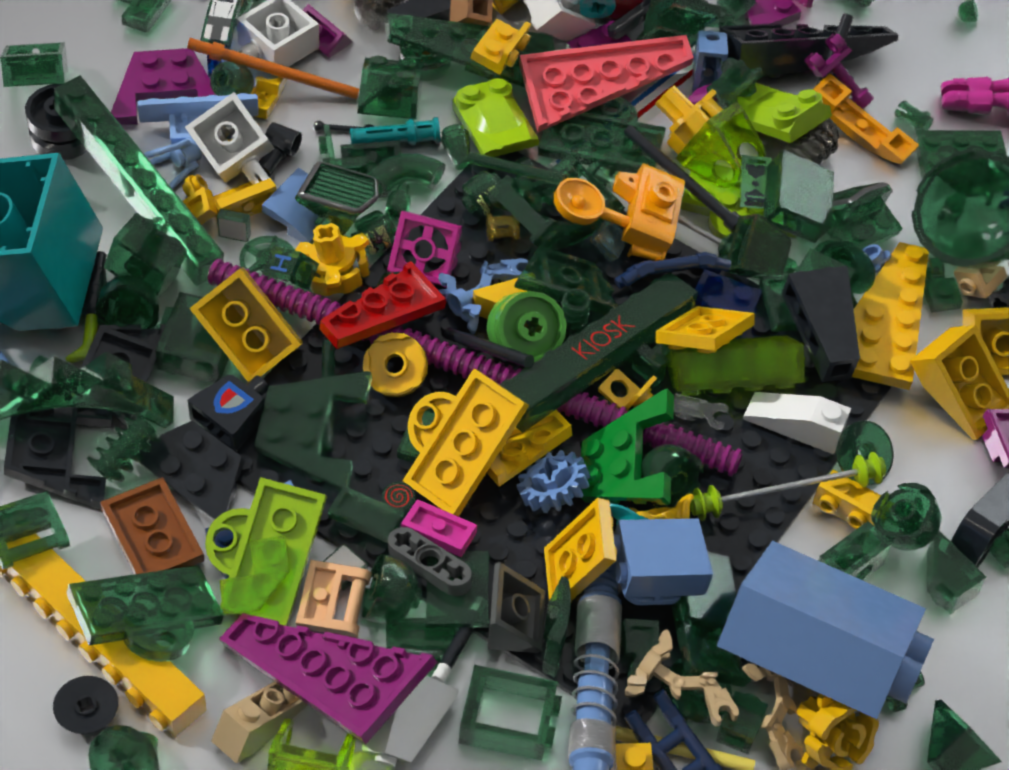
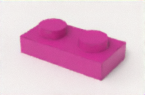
M418 499L401 523V527L415 530L444 550L459 557H462L477 533V524Z

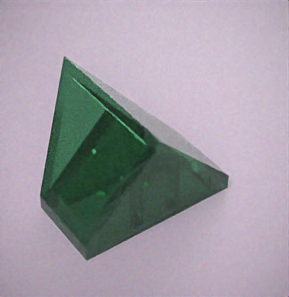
M935 700L927 763L933 770H979L1002 762L974 730L945 702Z

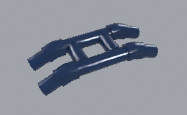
M708 252L659 261L648 260L626 269V272L614 278V282L619 289H622L625 286L629 287L646 276L693 269L720 274L721 270L729 271L731 260L717 257V255Z
M665 689L657 692L653 698L674 731L660 741H656L657 739L648 726L645 725L637 710H633L625 715L624 718L631 727L638 742L651 743L652 759L660 770H678L666 754L682 742L685 743L696 758V760L682 770H723L686 723L685 718L677 706L673 704Z

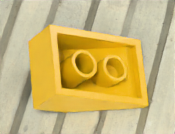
M976 325L950 327L910 360L924 389L972 440H978L988 429L982 416L987 409H1009V388Z

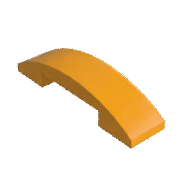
M829 73L813 88L815 92L822 95L823 103L830 106L832 114L830 119L852 140L875 155L902 164L919 147L917 142L898 127L892 132L849 99L852 90Z

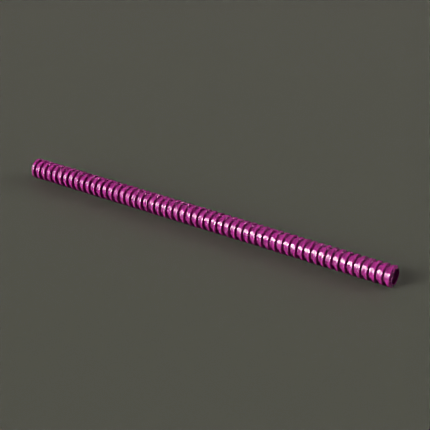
M216 259L208 272V284L211 286L217 284L218 286L241 267L238 265L233 267L230 262L224 263L223 260ZM245 268L276 308L279 307L282 312L288 310L290 315L294 316L297 314L301 319L306 317L307 321L313 322L315 320L316 324L320 325L322 318L341 307L337 301L331 303V300L328 298L322 300L320 295L316 294L313 296V293L309 291L304 293V290L301 288L295 290L293 285L286 287V283L282 281L277 283V280L274 278L268 280V277L265 275L259 277V273H250V270ZM402 325L361 340L364 342L370 340V344H373V341L379 336L391 332L404 333L415 339L425 350L429 366L433 363L435 368L440 369L443 367L445 372L452 370L454 375L462 374L464 379L469 377L473 369H477L514 395L517 394L521 400L527 398L529 403L536 401L540 407L544 404L548 410L555 408L559 413L565 412L567 417L574 415V419L578 421L582 418L584 423L589 424L593 422V426L597 428L600 425L603 427L607 426L628 412L624 406L617 408L616 403L609 405L605 399L598 401L597 396L590 398L586 392L579 394L578 389L571 391L567 385L563 388L558 382L552 384L550 379L544 381L539 375L533 377L531 372L524 374L520 368L514 370L512 365L505 367V363L501 361L497 364L493 358L486 360L484 355L478 357L476 352L468 353L465 348L459 350L457 345L449 346V343L446 341L440 343L438 338L431 340V336L427 334L422 336L419 331L413 333L410 328L404 330ZM664 422L643 430L644 445L648 442L652 448L660 447V451L665 452L667 449L671 455L680 454V458L688 457L689 461L693 463L695 460L699 461V465L704 466V464L709 465L708 468L712 470L716 467L718 472L723 473L726 471L728 476L731 477L736 474L742 459V449L732 450L731 445L724 447L720 441L717 444L713 443L712 438L705 440L701 434L694 436L693 431L686 433L684 428L679 427V429H675V425L671 423L667 426Z

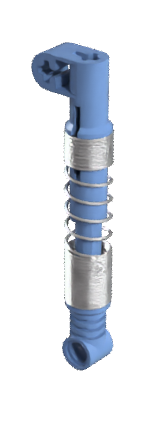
M616 562L584 589V594L580 597L578 603L575 655L577 658L574 664L582 671L573 676L574 682L578 684V688L572 692L573 698L577 700V704L571 708V712L576 716V720L570 724L568 745L569 765L573 770H611L615 761L616 729L614 727L617 723V718L613 712H615L618 706L617 699L614 696H616L619 690L615 680L619 676L617 664L620 659L622 603L617 596L618 583L615 577ZM579 659L585 662L584 668L578 665ZM613 667L616 671L614 678L609 675V669Z

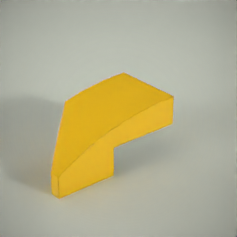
M263 76L255 77V87H251L247 94L258 95L259 115L255 117L267 120L282 94L287 82L286 78L279 76L274 79H267Z

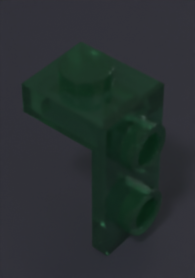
M329 124L323 125V136H318L319 152L326 155L322 162L367 175L366 156L335 159ZM322 163L324 177L329 176L331 188L367 185V176Z

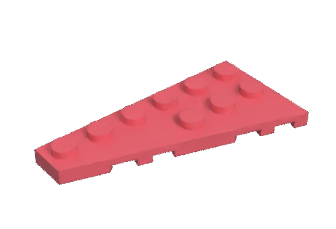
M687 35L523 54L519 56V66L537 132H541L692 65L694 56Z

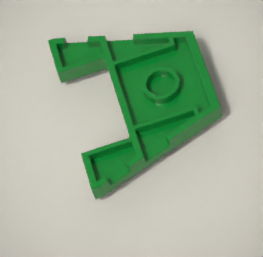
M668 388L660 391L582 441L581 457L590 474V478L587 479L589 488L581 489L584 495L581 499L585 503H592L597 498L609 500V502L619 504L620 501H633L635 504H646L647 501L657 502L659 505L670 504L671 477L666 472L641 478L643 430L673 420L674 395Z

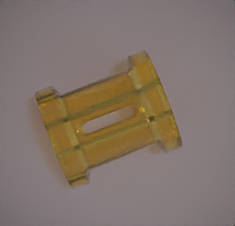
M513 212L510 216L486 214L488 241L502 237H513L514 240H519L518 212ZM509 225V227L506 228H496V226Z

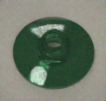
M857 421L848 425L842 431L836 447L837 461L841 471L852 470L853 462L859 450L865 460H868L870 452H875L878 457H882L886 465L887 476L892 468L894 451L892 442L885 430L871 421ZM854 476L847 477L850 480L856 481ZM869 479L868 486L876 484L873 479Z

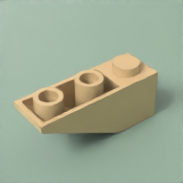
M274 681L223 710L211 742L237 764L259 751L308 704Z

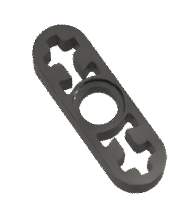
M400 527L389 534V554L394 560L451 596L464 595L471 589L472 571L465 562L411 528ZM433 556L439 562L434 566H425L421 563V560L425 557Z

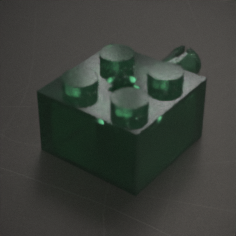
M136 212L113 238L104 268L155 304L176 280L188 249L177 238L167 235L169 230L167 220L161 226L162 217H153L150 220Z

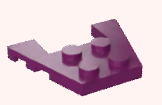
M187 48L134 52L110 113L111 126L138 124L136 102L139 100L217 95L212 90L211 80L195 52Z

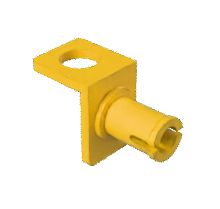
M615 369L598 387V391L611 403H616L617 408L624 406L628 411L631 406L635 408L654 396L650 392V386L657 377L653 375L640 389L619 369ZM613 382L624 384L627 389L626 396H615L611 391V384Z

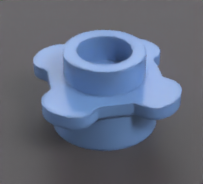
M869 245L860 251L858 255L860 261L856 264V267L859 271L868 270L871 274H875L881 270L885 261L891 258V253L888 250L882 251L879 245Z

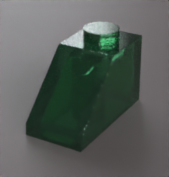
M938 530L934 533L927 550V592L938 606L943 607L951 615L979 594L986 576Z

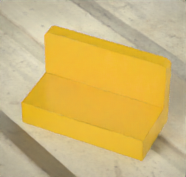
M258 178L259 183L252 185L251 182L213 196L218 213L215 217L218 222L219 218L238 222L262 212V204L276 191V185L272 179L269 178L262 181Z

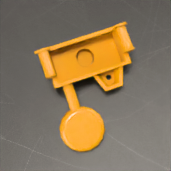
M643 163L636 174L619 172L615 176L612 191L629 203L627 215L605 207L604 197L596 186L580 178H567L561 181L554 192V204L557 211L566 220L574 224L588 225L601 218L623 227L621 240L632 244L628 257L632 255L652 261H659L665 259L666 253L675 237L685 180Z

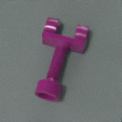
M838 33L836 35L832 34L825 42L834 54L825 61L817 52L815 54L812 52L805 59V62L816 77H824L832 70L839 81L852 90L850 99L863 109L873 101L874 96L868 88H859L844 66H842L840 61L852 50Z

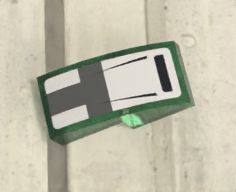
M210 0L200 40L213 44V42L225 45L224 48L231 49L234 28L237 27V18L239 17L242 0Z

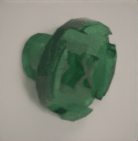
M114 725L108 727L90 744L88 752L90 769L159 770L157 755L158 739L150 733L140 732L130 726Z

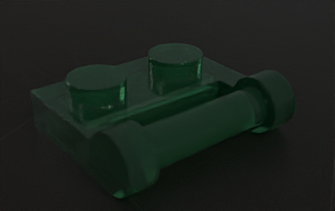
M48 491L0 506V566L2 569L13 566L15 561L56 547L59 550L70 547L67 532ZM47 529L52 531V535L8 549L6 544Z

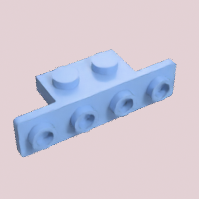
M237 94L250 115L258 116V95ZM229 95L183 96L171 99L150 98L139 100L137 102L139 121L141 123L169 121L171 144L178 143L186 138H192L185 126ZM228 135L226 138L230 140L231 135Z

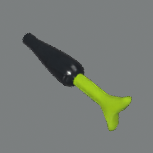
M97 251L81 312L86 318L83 343L77 350L65 357V361L68 363L84 361L97 333L98 320L106 313L107 278L105 265L107 255L102 251Z

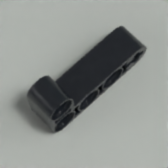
M1009 472L968 511L946 548L945 553L972 572L977 570L988 555L994 542L1009 528Z

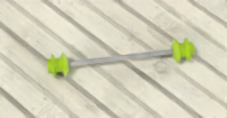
M870 452L868 460H865L861 455H857L853 462L852 470L722 497L713 485H709L707 493L703 494L699 488H695L690 509L694 516L698 515L699 519L704 521L706 514L710 512L715 518H719L723 509V503L854 476L862 487L868 486L869 479H873L876 484H881L883 477L886 476V465L882 457H878L875 452Z

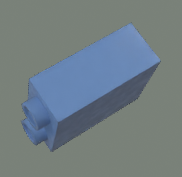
M772 541L741 584L717 647L877 719L887 696L907 703L934 639L917 631L926 608Z

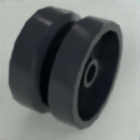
M50 84L36 90L28 98L25 105L31 145L38 154L60 153L63 160H68L83 155L92 147L96 134L91 99L84 90L69 84Z

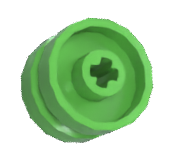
M517 292L504 296L494 304L488 315L487 334L489 341L532 355L534 362L549 359L560 349L565 339L567 323L563 310L553 298L540 292ZM525 322L528 325V329L524 327Z

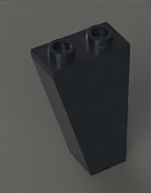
M846 265L790 273L781 294L809 351L821 381L851 378L860 355L849 272Z

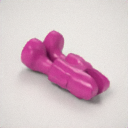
M988 77L953 78V80L941 83L942 109L989 115L992 107H1000L1006 109L1009 116V77L995 81Z

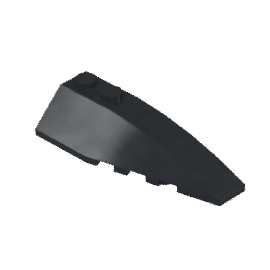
M770 23L720 26L719 32L727 34V68L735 73L738 78L753 79L757 75L778 78L781 74L811 70L807 66L805 59L812 52L813 54L817 52L826 60L830 48L825 40L832 34L835 35L838 26L824 25L823 30L808 27L807 24H796V29H783L781 24ZM851 25L845 42L852 51L840 62L852 60L898 40L899 35L886 26Z

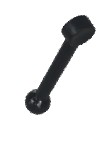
M316 121L313 124L316 132H322L323 130L350 132V128L374 127L372 124L358 127L324 124L322 121Z

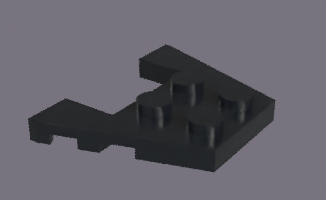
M86 400L74 401L73 406L55 409L53 405L11 412L4 475L101 510L100 502L104 501L106 477L71 474L75 431L77 424L111 427L112 413L101 402L86 403Z

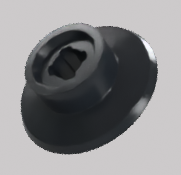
M77 677L68 681L59 689L54 698L53 713L57 722L66 730L78 734L93 733L106 727L115 717L119 703L118 695L114 687L100 677ZM92 705L93 709L81 712V708Z

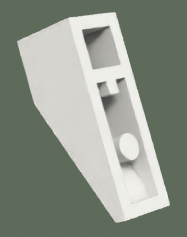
M754 392L743 419L834 454L845 430L851 408L821 396Z

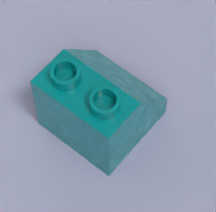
M60 153L0 159V323L17 331L62 329L78 326L103 231L102 224Z

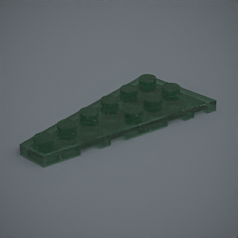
M387 13L385 19L386 37L389 43L419 54L426 51L440 56L439 61L449 64L451 60L464 65L465 71L490 80L501 78L524 88L525 84L519 66V56L555 51L553 36L528 32L527 34L531 36V39L525 50H518L520 53L512 67L506 66L501 75L470 59L473 49L491 26Z

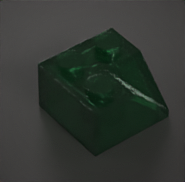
M383 56L365 57L357 114L416 119L421 98L423 63H417L413 59L397 61L387 60Z

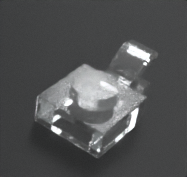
M675 393L674 412H677L676 416L678 418L695 421L696 417L702 419L705 417L712 428L724 429L725 423L716 421L713 415L717 411L728 413L729 407L723 403L712 404L708 403L707 400Z

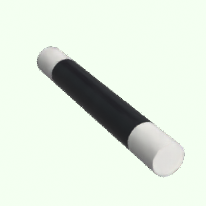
M481 598L474 600L431 678L445 683L487 607L485 600Z

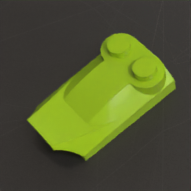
M495 78L491 81L464 86L457 91L456 96L452 99L453 111L484 160L539 146V138L513 97L512 85L504 79Z
M744 79L738 83L739 86L725 95L729 122L788 143L794 142L832 116L831 108L823 103L822 95L812 89L803 90L798 95L764 86L749 79Z

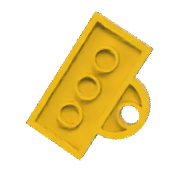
M477 369L472 370L457 396L447 392H434L424 396L415 404L408 419L410 441L420 454L404 477L403 482L440 509L459 517L528 409L529 404ZM432 408L435 418L430 425L425 426L422 422V416L427 409Z

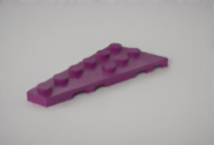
M244 613L219 638L226 648L365 745L437 664L436 659L431 654H411L399 647L393 646L392 649L375 646L372 641L326 631L324 634L310 631L308 627L299 625L296 628L280 625L276 620Z

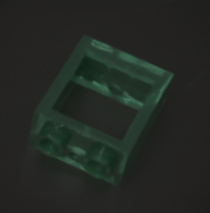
M65 42L5 46L0 57L4 87L65 83L68 73ZM33 49H39L40 53H33Z
M474 665L460 724L458 743L542 761L545 748L552 749L556 728L550 727L551 716L559 717L562 696L556 695L558 682ZM485 689L545 701L538 735L478 723Z

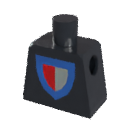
M226 375L187 400L190 420H193L237 452L264 420L265 403L262 396L269 390V386L258 375L246 384L234 375Z

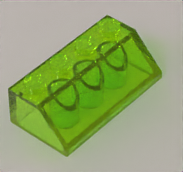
M788 335L732 339L729 344L723 345L715 353L710 354L699 353L697 348L689 347L673 350L664 344L671 385L677 391H681V395L684 396L700 395L701 390L713 389V393H730L733 387H744L745 391L763 390V385H775V388L790 389L795 387V383L805 382L804 344Z

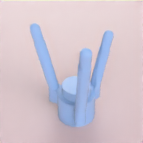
M186 138L178 143L139 154L142 159L155 157L140 164L139 169H145V163L147 168L168 159H172L177 167H186L166 186L165 193L163 190L159 194V197L163 199L167 196L166 193L168 191L171 192L190 172L199 168L196 161L202 158V152L192 138Z

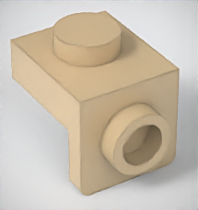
M979 264L975 269L957 268L954 271L962 295L986 299L1008 277L1003 266Z

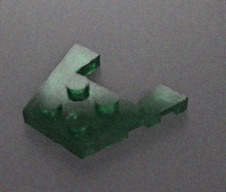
M365 371L269 386L254 445L256 451L290 468L295 467L304 471L311 478L319 482L324 481L342 493H347L353 468L352 461L323 457L320 454L332 401L342 400L367 404L372 381L371 372Z

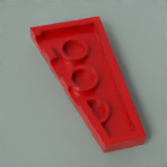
M410 261L403 266V271L397 275L391 273L385 277L383 284L373 289L370 287L362 292L361 298L357 301H348L320 320V330L334 347L339 349L444 309L446 298L416 265Z

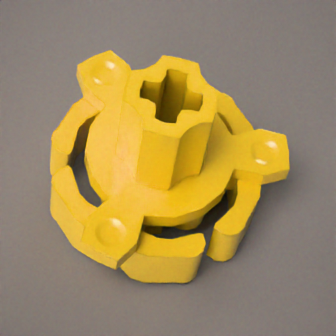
M674 85L656 102L655 105L674 123L669 128L671 133L668 135L667 144L679 156L699 140L723 114L724 110L712 99L717 94L714 89L693 105Z
M333 223L320 224L313 230V244L300 242L296 247L295 254L301 257L300 271L303 282L307 286L310 285L311 291L314 294L330 296L337 293H350L362 286L361 276L367 277L370 274L369 263L364 249L370 243L363 233L354 235L351 238L341 235L339 227ZM355 260L358 262L359 268L353 267ZM315 271L319 274L320 278L312 275L311 273Z
M819 694L817 697L810 696L808 700L800 703L796 713L799 718L798 723L810 731V735L804 740L806 752L801 762L812 770L818 764L828 770H852L853 764L843 757H849L857 764H862L874 747L875 734L879 728L878 718L875 719L860 711L859 716H855L854 712H857V710L822 694Z

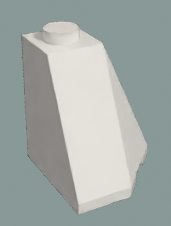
M425 676L366 745L362 743V751L375 755L374 761L386 766L395 767L397 761L412 763L456 699L459 689Z

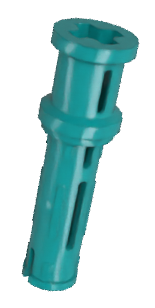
M433 117L432 120L414 122L413 119H408L405 122L406 124L350 128L351 146L407 142L408 145L415 146L417 142L435 141L437 144L441 142L438 117Z

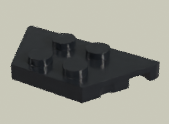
M128 324L123 327L100 325L82 363L77 381L125 425L129 426L168 336L170 325L160 324L159 329H142L141 324Z
M193 420L133 447L127 452L130 459L155 478L163 477L171 490L213 521L228 511L230 501L234 500L237 489L236 480L240 476L244 464L243 458Z

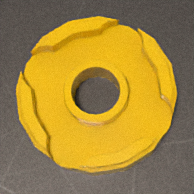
M391 332L379 336L373 341L374 343L367 349L364 355L363 371L366 380L375 391L387 397L400 398L412 394L422 385L427 375L428 360L425 350L415 339L404 333ZM393 357H400L404 361V366L398 373H390L387 369V363Z

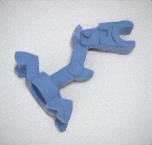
M522 258L501 260L500 263L488 265L487 261H484L479 270L482 277L480 284L468 291L461 288L456 289V278L440 273L438 280L442 286H447V289H439V292L446 298V302H448L452 312L468 322L467 328L471 334H475L478 327L481 305L472 304L473 290L490 286L494 278L500 279V281H508L529 275V272H521L527 270L528 260Z

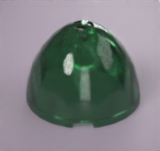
M967 149L939 161L927 172L916 190L917 197L911 217L914 231L920 243L934 257L944 263L964 269H986L1009 259V157L999 151L990 152ZM997 224L993 229L988 227V225ZM1002 231V235L997 239V234ZM984 233L990 235V240L985 239Z

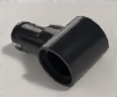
M275 122L269 125L265 136L275 149L259 160V164L269 178L279 162L283 161L287 155L291 157L296 155L302 141L301 132Z

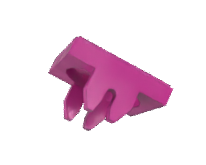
M401 211L387 272L398 274L403 271V266L407 264L403 254L405 250H410L416 259V267L432 284L442 286L438 280L439 274L451 275L452 270L455 269L458 263L456 256L461 250V242L459 240L463 226ZM424 225L422 237L417 238L415 241L408 240L410 230ZM434 228L438 229L445 237L448 250L438 248L432 240ZM421 240H426L432 245V254L428 258L419 257L416 253V245ZM433 257L445 260L438 269L424 272L426 261L431 260Z

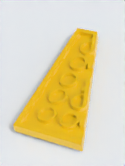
M899 242L892 252L891 258L885 262L853 309L860 359L852 377L910 390L914 375V368L910 360L916 356L929 248Z

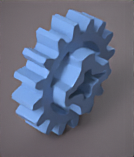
M560 450L556 456H552L548 452L546 457L538 459L535 465L528 466L525 469L527 474H520L518 476L520 483L517 484L525 506L530 505L532 511H536L541 507L543 512L547 513L551 507H555L557 511H560L564 504L573 505L572 498L574 497L582 498L584 495L581 489L589 488L587 479L590 478V474L582 457L577 458L575 452H570L565 456L564 451Z

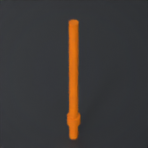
M191 37L189 38L187 49L209 55V59L219 62L223 59L357 100L359 88L224 48L225 45L213 42V44Z

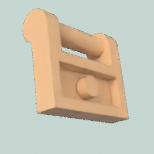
M310 560L296 618V627L299 625L308 627L312 631H326L357 638L360 629L357 622L365 586L370 583L372 573L359 567ZM346 580L352 582L343 621L334 619L342 581Z

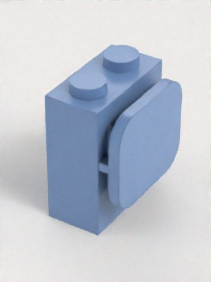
M699 518L618 520L613 534L614 544L617 548L615 577L617 583H621L623 595L629 602L635 605H665L678 602L681 596L706 594L713 577V571Z

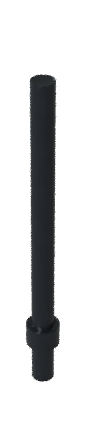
M629 125L624 130L623 134L665 171L685 180L684 187L724 221L723 225L732 233L737 232L742 237L747 226L744 223L745 219L736 211L731 212L632 125ZM752 229L746 239L749 244H751L754 238L757 240L756 233Z

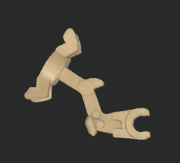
M668 630L662 632L658 639L660 643L653 646L636 669V674L631 675L627 680L628 686L624 691L625 697H636L644 694L647 681L653 676L670 686V692L676 700L680 699L681 690H702L705 695L710 720L715 727L720 726L722 721L719 715L720 711L728 712L733 722L737 721L739 716V709L727 689H722L715 680L718 675L717 672H703L700 676L682 677L661 664L663 660L670 659L669 652L673 649L672 638Z
M746 664L742 669L755 682L764 677H767L768 681L774 682L776 704L772 712L763 718L760 728H766L771 740L768 744L781 770L792 769L795 767L794 762L802 759L804 751L790 733L782 727V721L786 713L789 715L797 713L796 705L790 698L788 684L793 686L795 682L761 666L758 667L756 664Z

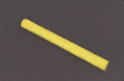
M616 726L617 741L639 743L632 729ZM654 735L657 742L664 738ZM684 742L668 752L669 754L696 760ZM706 748L721 767L733 770H754L755 760Z

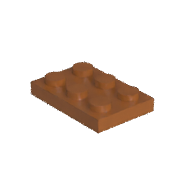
M163 477L100 502L101 510L141 587L205 561L204 553Z

